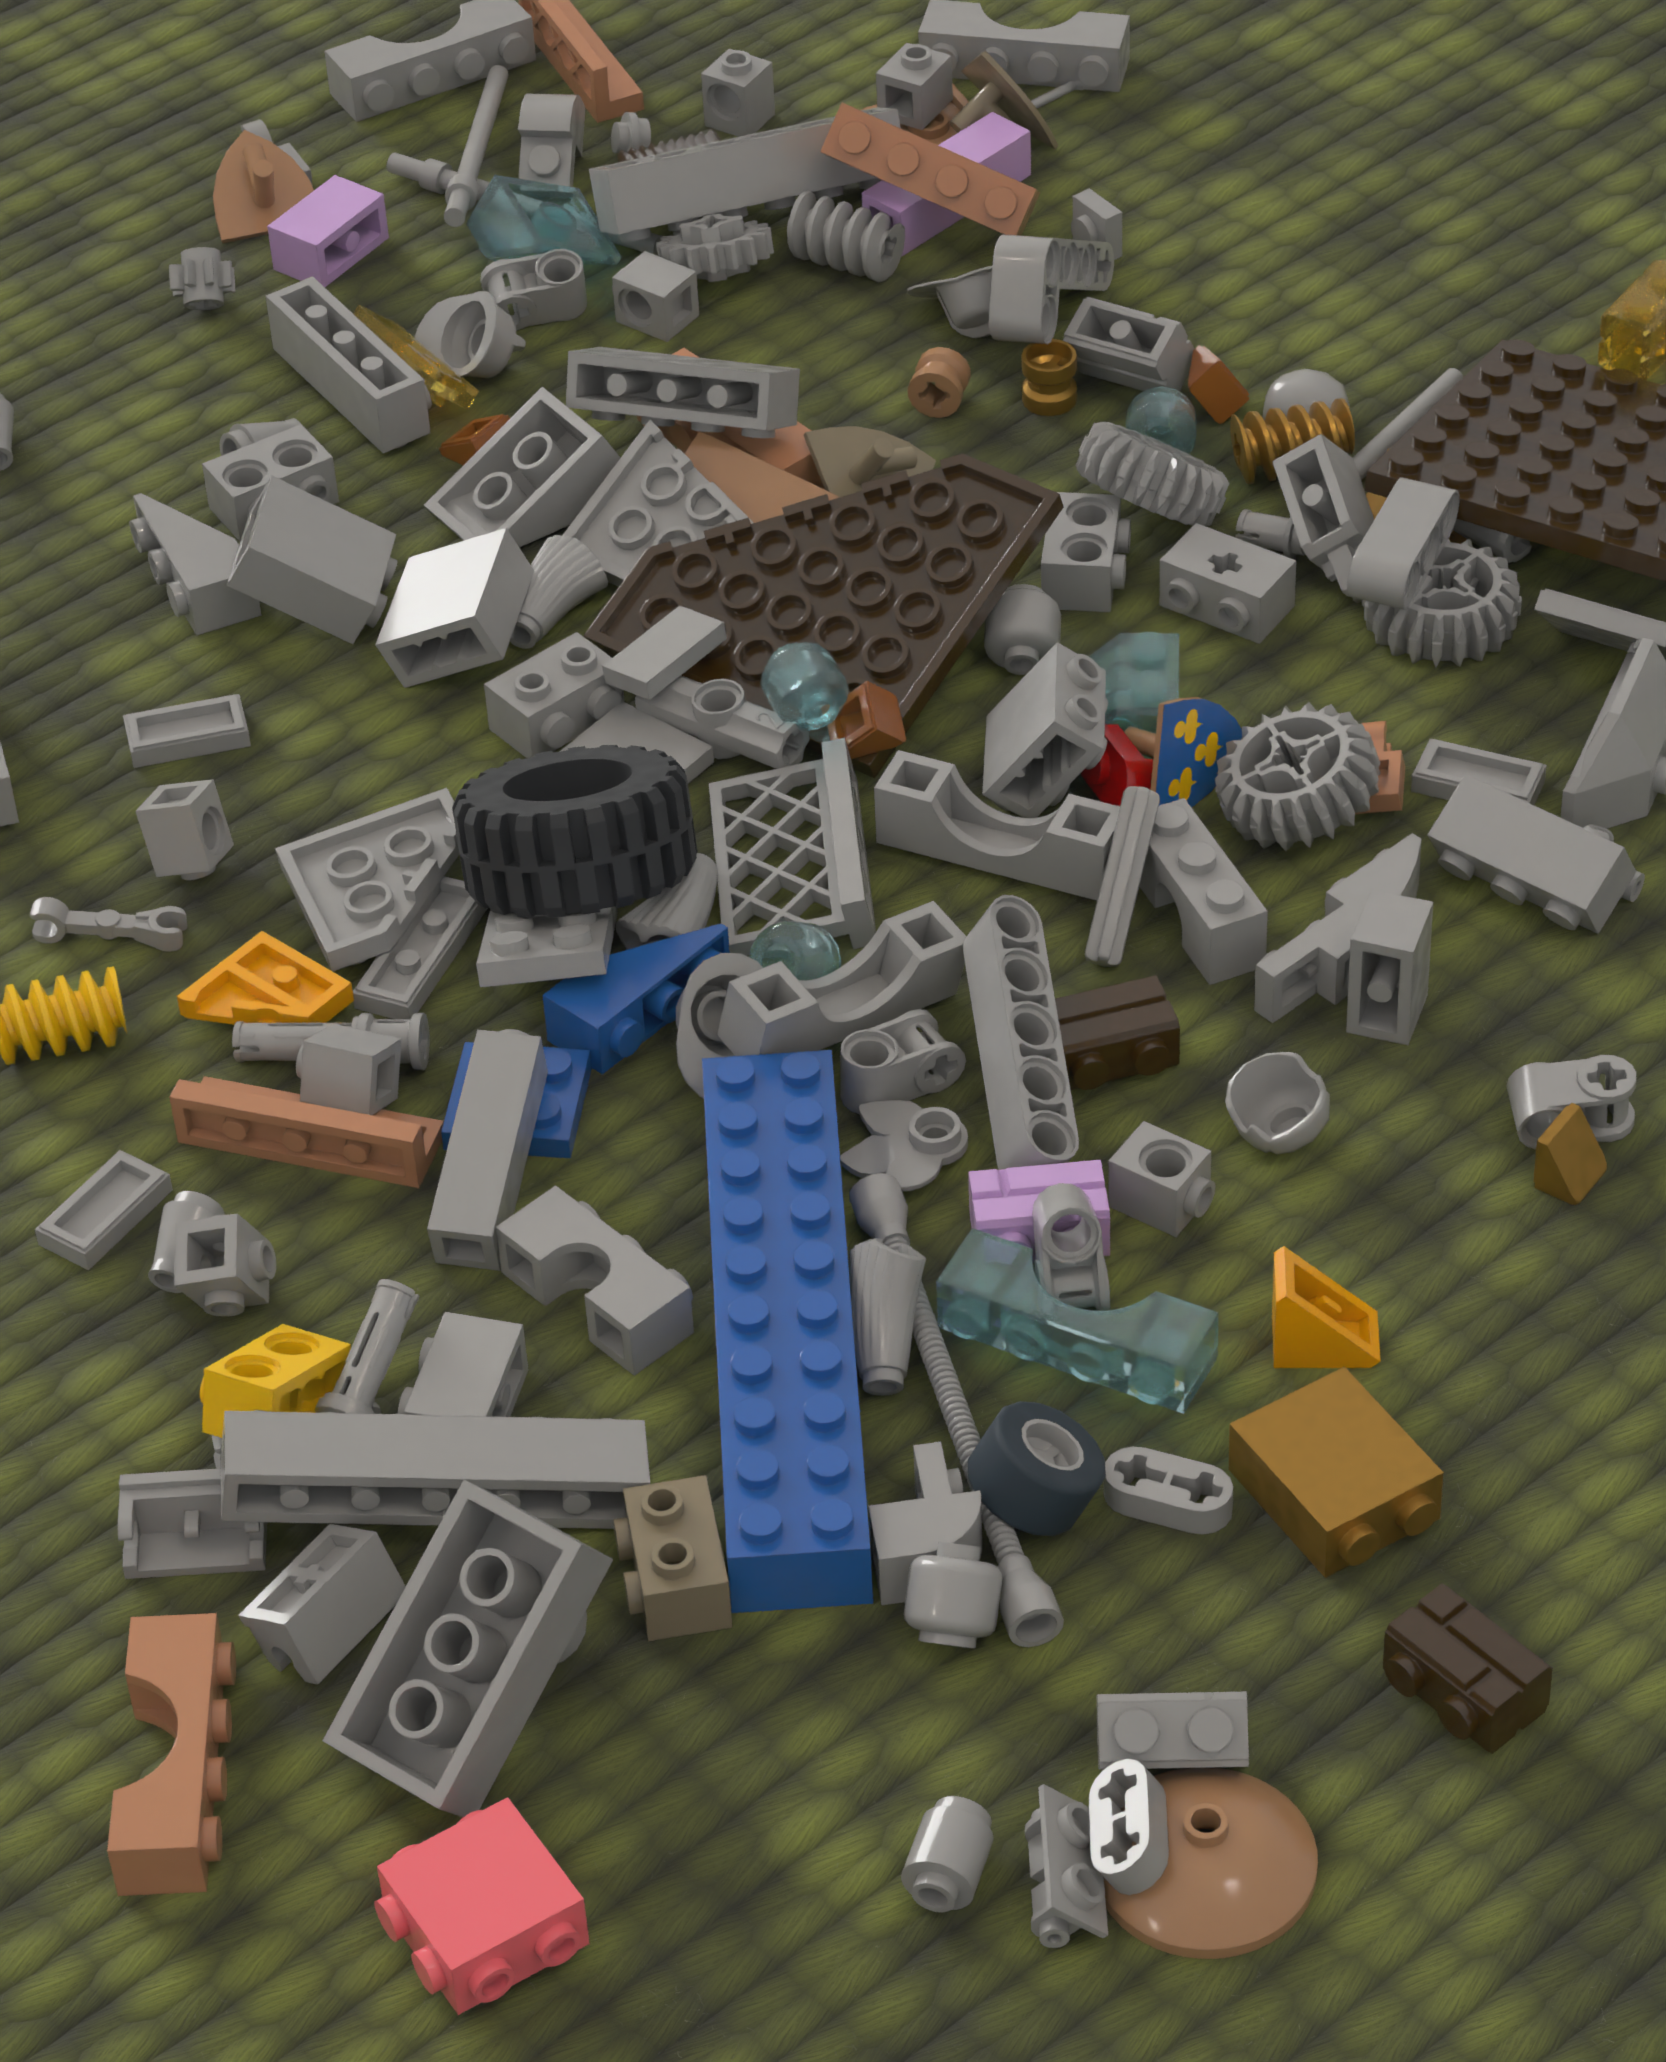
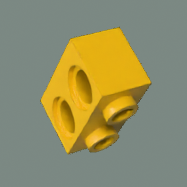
M281 1324L204 1368V1377L200 1386V1399L203 1403L202 1432L222 1438L224 1411L261 1410L266 1412L316 1413L315 1407L319 1398L324 1397L325 1393L332 1392L337 1380H339L351 1350V1344Z

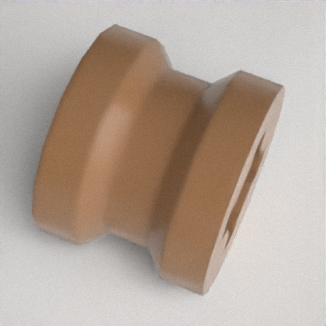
M936 347L928 349L921 355L917 363L916 373H914L908 386V398L912 406L922 414L935 418L947 417L957 411L962 401L963 392L971 378V368L967 360L960 353L950 348Z

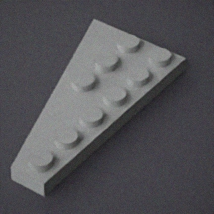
M649 420L562 536L567 535L583 542L600 562L608 582L619 587L648 547L668 541L671 542L673 547L700 540L705 538V530L748 518V516L714 482H709L693 466L692 461L679 448L676 449L664 437L662 431Z

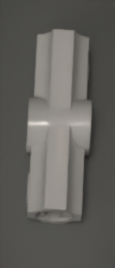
M681 675L650 700L638 695L635 697L636 709L683 732L696 736L699 740L713 746L714 758L717 759L732 758L741 754L777 769L799 764L803 759V752L809 742L807 724L746 701L742 686L732 680L714 679L702 684Z

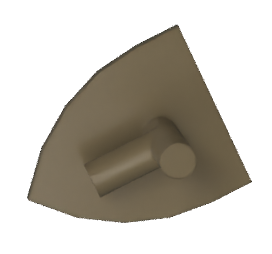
M986 51L982 52L963 68L961 72L980 91L950 121V125L957 133L989 113L994 112L1030 130V134L1051 148L1056 149L1059 146L1049 126L1034 104Z
M858 426L829 427L805 432L803 435L825 490L839 497L862 491V483L906 470L908 477L933 470L936 462L934 458L910 442L879 430Z

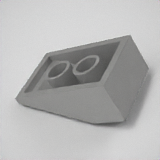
M541 387L424 506L463 541L507 528L520 548L570 525L619 461L620 456L598 431L544 387Z

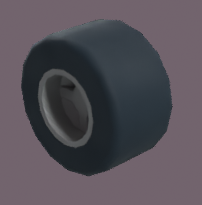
M1020 1401L1003 1407L968 1458V1479L974 1491L980 1490L981 1502L992 1514L1011 1527L1032 1535L1055 1536L1070 1530L1106 1477L1105 1458L1095 1439L1083 1426L1062 1411L1035 1402Z

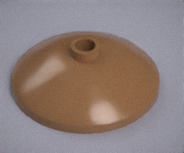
M1216 1767L1181 1768L1155 1775V1779L1163 1786L1166 1795L1169 1847L1167 1867L1153 1886L1141 1893L1132 1895L1119 1893L1104 1878L1106 1909L1116 1922L1132 1936L1153 1948L1182 1957L1198 1959H1218L1246 1954L1272 1943L1291 1929L1301 1918L1313 1897L1318 1872V1854L1315 1838L1308 1822L1297 1806L1273 1786L1239 1771ZM1198 1830H1212L1213 1832L1203 1833Z

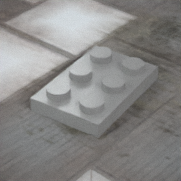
M614 906L600 909V912L585 915L582 912L566 914V917L548 918L547 915H535L533 918L517 917L515 913L502 915L494 913L490 909L476 963L480 987L606 974L618 908Z

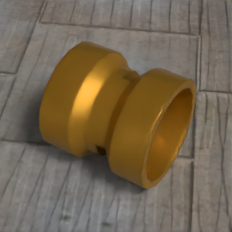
M1052 339L1049 344L1030 343L1027 345L1021 355L1022 371L1026 377L1022 385L1024 407L1030 412L1042 416H1056L1069 412L1077 402V384L1073 378L1077 370L1075 348L1069 343L1058 339Z

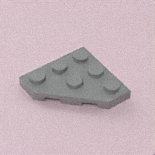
M447 788L275 848L280 867L332 972L350 965L363 963L369 958L391 951L460 854L452 810L454 800Z

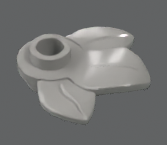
M903 1100L875 1101L860 1104V1117L871 1133V1136L841 1154L840 1164L850 1173L860 1178L878 1173L889 1174L897 1179L902 1192L912 1191L936 1179L943 1165L953 1163L964 1155L968 1147L967 1129L960 1122L956 1113L943 1107L922 1109L911 1101Z

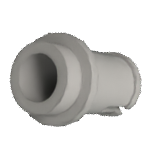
M1249 509L1242 510L1237 521L1236 531H1244V534H1237L1236 538L1264 549L1283 552L1284 556L1294 559L1296 555H1306L1301 548L1291 516L1287 518L1252 512Z

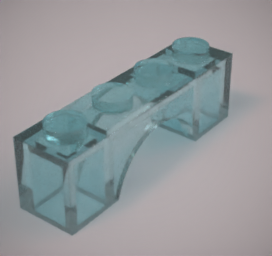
M974 1228L971 1229L936 1281L939 1328L950 1331L961 1338L972 1339L1012 1353L1023 1360L1041 1363L1075 1375L1083 1381L1097 1383L1137 1397L1145 1403L1160 1405L1183 1414L1218 1359L1219 1312L1157 1291L1140 1302L1115 1310L1094 1311L1067 1305L1055 1299L1039 1284L1033 1271L1032 1248Z

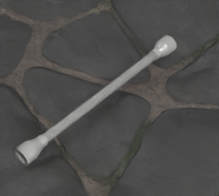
M878 1173L859 1180L851 1189L849 1200L860 1228L872 1239H883L884 1245L899 1252L901 1244L910 1245V1239L906 1231L908 1206L897 1179L889 1174ZM921 1282L915 1310L913 1336L972 1492L974 1490L968 1479V1458L981 1439ZM981 1502L982 1523L996 1557L998 1568L1002 1573L999 1610L1008 1635L1014 1644L1022 1647H1034L1047 1643L1059 1634L1064 1623L1054 1592L1034 1572L1031 1561L1024 1555L1021 1549L1022 1547L1014 1527H1011L992 1514Z

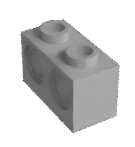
M302 424L202 463L209 509L240 542L249 513L271 475L331 504L339 502L333 457Z
M1057 492L1061 496L1064 508L1045 534L1041 560V589L1058 603L1060 610L1111 612L1114 589H1124L1126 555L1119 553H1129L1131 519L1121 518V498L1116 497V495Z

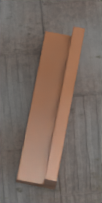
M518 0L519 5L532 16L535 44L574 94L580 95L585 108L597 123L623 116L625 112L644 110L643 92L570 0Z
M206 1076L203 1077L201 1083L179 1079L169 1096L178 1143L415 1188L420 1187L442 1143L441 1131L444 1123L442 1120L383 1109L373 1115L300 1102V1094Z

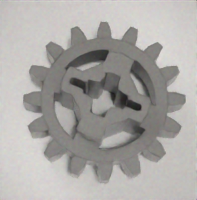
M722 213L706 215L702 219L682 223L680 231L673 232L674 236H663L660 242H656L659 257L695 270L697 279H706L708 282L727 280V277L749 272L751 270L750 265L757 264V260L768 259L770 254L774 253L771 227H768V223L757 224L755 220L744 223L741 215L731 217L722 216Z

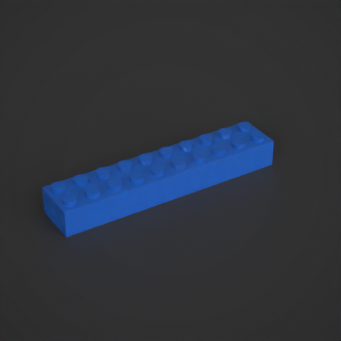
M832 1050L702 1058L726 1548L732 1613L873 1604L870 1538Z

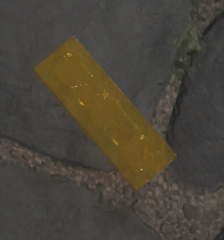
M358 304L353 314L424 379V384L430 393L432 403L444 407L447 400L463 408L469 409L479 392L478 389L399 324Z

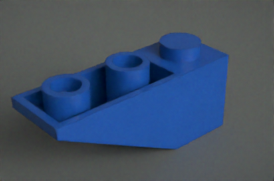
M720 923L614 953L609 957L606 974L563 979L543 994L547 1041L558 1048L590 1050L592 1068L603 1075L624 1057L632 1055L644 1041L663 1026L676 1020V1006L682 991L686 987L690 974L704 960L720 953H730L728 927Z

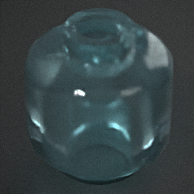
M1164 386L1148 388L1138 394L1127 408L1125 428L1135 430L1143 435L1169 444L1188 454L1194 449L1197 438V416L1195 407L1183 393L1174 388Z
M792 643L779 648L771 656L762 672L761 688L779 719L787 724L795 723L802 731L816 730L832 723L842 712L849 695V686L844 674L830 653L816 643Z
M782 921L768 926L756 937L749 956L758 961L763 968L782 961L798 980L804 981L817 979L832 973L841 967L842 961L838 944L828 931L817 924L796 921Z

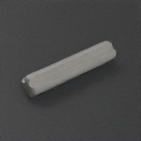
M1130 786L1123 792L1086 945V960L1103 967H1117L1122 961L1160 803L1159 794L1145 787Z

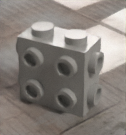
M1058 642L986 716L983 796L989 798L999 808L1012 811L1022 818H1037L1049 805L1055 806L1063 799L1070 783L1084 769L1090 770L1098 764L1107 746V739L1104 737L1105 713L1108 707V700L1105 698V669L1099 667L1089 656L1077 654Z

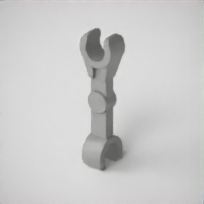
M42 897L34 901L30 912V918L37 920L32 931L33 937L42 943L58 942L64 937L65 933L98 935L102 939L107 940L117 937H132L136 941L161 951L171 952L177 951L182 947V931L187 929L186 913L182 908L176 906H165L138 912L136 915L119 914L111 909L100 912L71 911L58 899Z

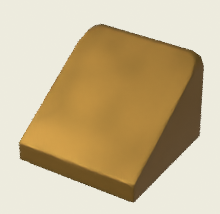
M1571 1102L1537 1140L1533 1182L1535 1183L1534 1188L1569 1204L1577 1205L1604 1175L1607 1169V1162L1581 1107Z

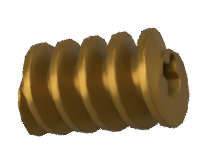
M1343 398L1335 399L1330 409L1324 402H1313L1309 412L1302 405H1292L1288 409L1287 416L1279 408H1270L1266 413L1265 420L1259 412L1249 411L1244 416L1243 424L1236 415L1232 414L1230 433L1236 465L1241 470L1247 484H1254L1256 468L1259 466L1263 467L1269 481L1276 480L1277 474L1272 461L1320 434L1346 453L1352 454L1354 452L1355 430L1352 415L1346 400Z

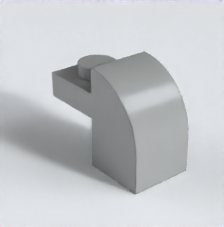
M525 94L518 125V131L521 135L518 188L521 192L573 194L575 157H582L585 105L580 95Z
M941 1442L913 1445L917 1499L868 1506L870 1549L881 1605L905 1602L911 1562L921 1555L936 1556L938 1541L981 1547V1558L982 1511L980 1490L963 1492L959 1468L947 1469Z

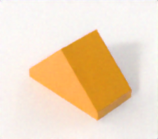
M1285 1246L1275 1251L1272 1297L1274 1368H1342L1344 1366L1345 1368H1372L1381 1362L1378 1311Z

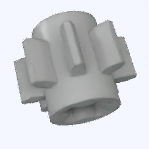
M210 247L186 249L181 252V264L169 265L170 290L173 291L174 297L183 296L185 308L192 310L216 309L224 305L223 293H235V275L232 261H221V251Z

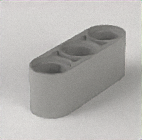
M1400 477L1356 550L1348 574V596L1407 610L1454 528L1460 501L1458 490Z

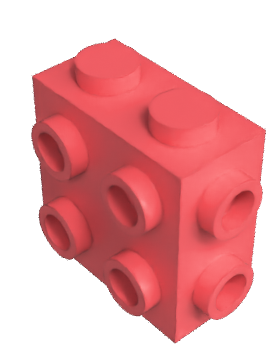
M508 1797L484 1810H476L467 1814L456 1825L420 1844H413L402 1848L391 1859L377 1866L382 1898L376 1900L374 1905L384 1930L394 1942L402 1938L405 1939L413 1951L411 1959L424 1987L430 1994H435L441 1990L458 2015L480 2003H488L500 1998L513 1985L546 1967L563 1964L574 1956L579 1949L590 1944L584 1898Z

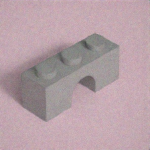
M1185 798L1160 805L1139 887L1154 908L1172 902L1176 903L1182 924V947L1209 985L1256 970V964L1266 955L1268 911Z
M556 1185L496 1226L501 1273L542 1305H548L562 1294L571 1290L592 1289L584 1295L589 1341L632 1375L638 1374L694 1333L691 1304L693 1294L685 1278L674 1269L664 1268L648 1256L634 1238L629 1235L619 1234L603 1222L589 1204L583 1201L577 1202Z

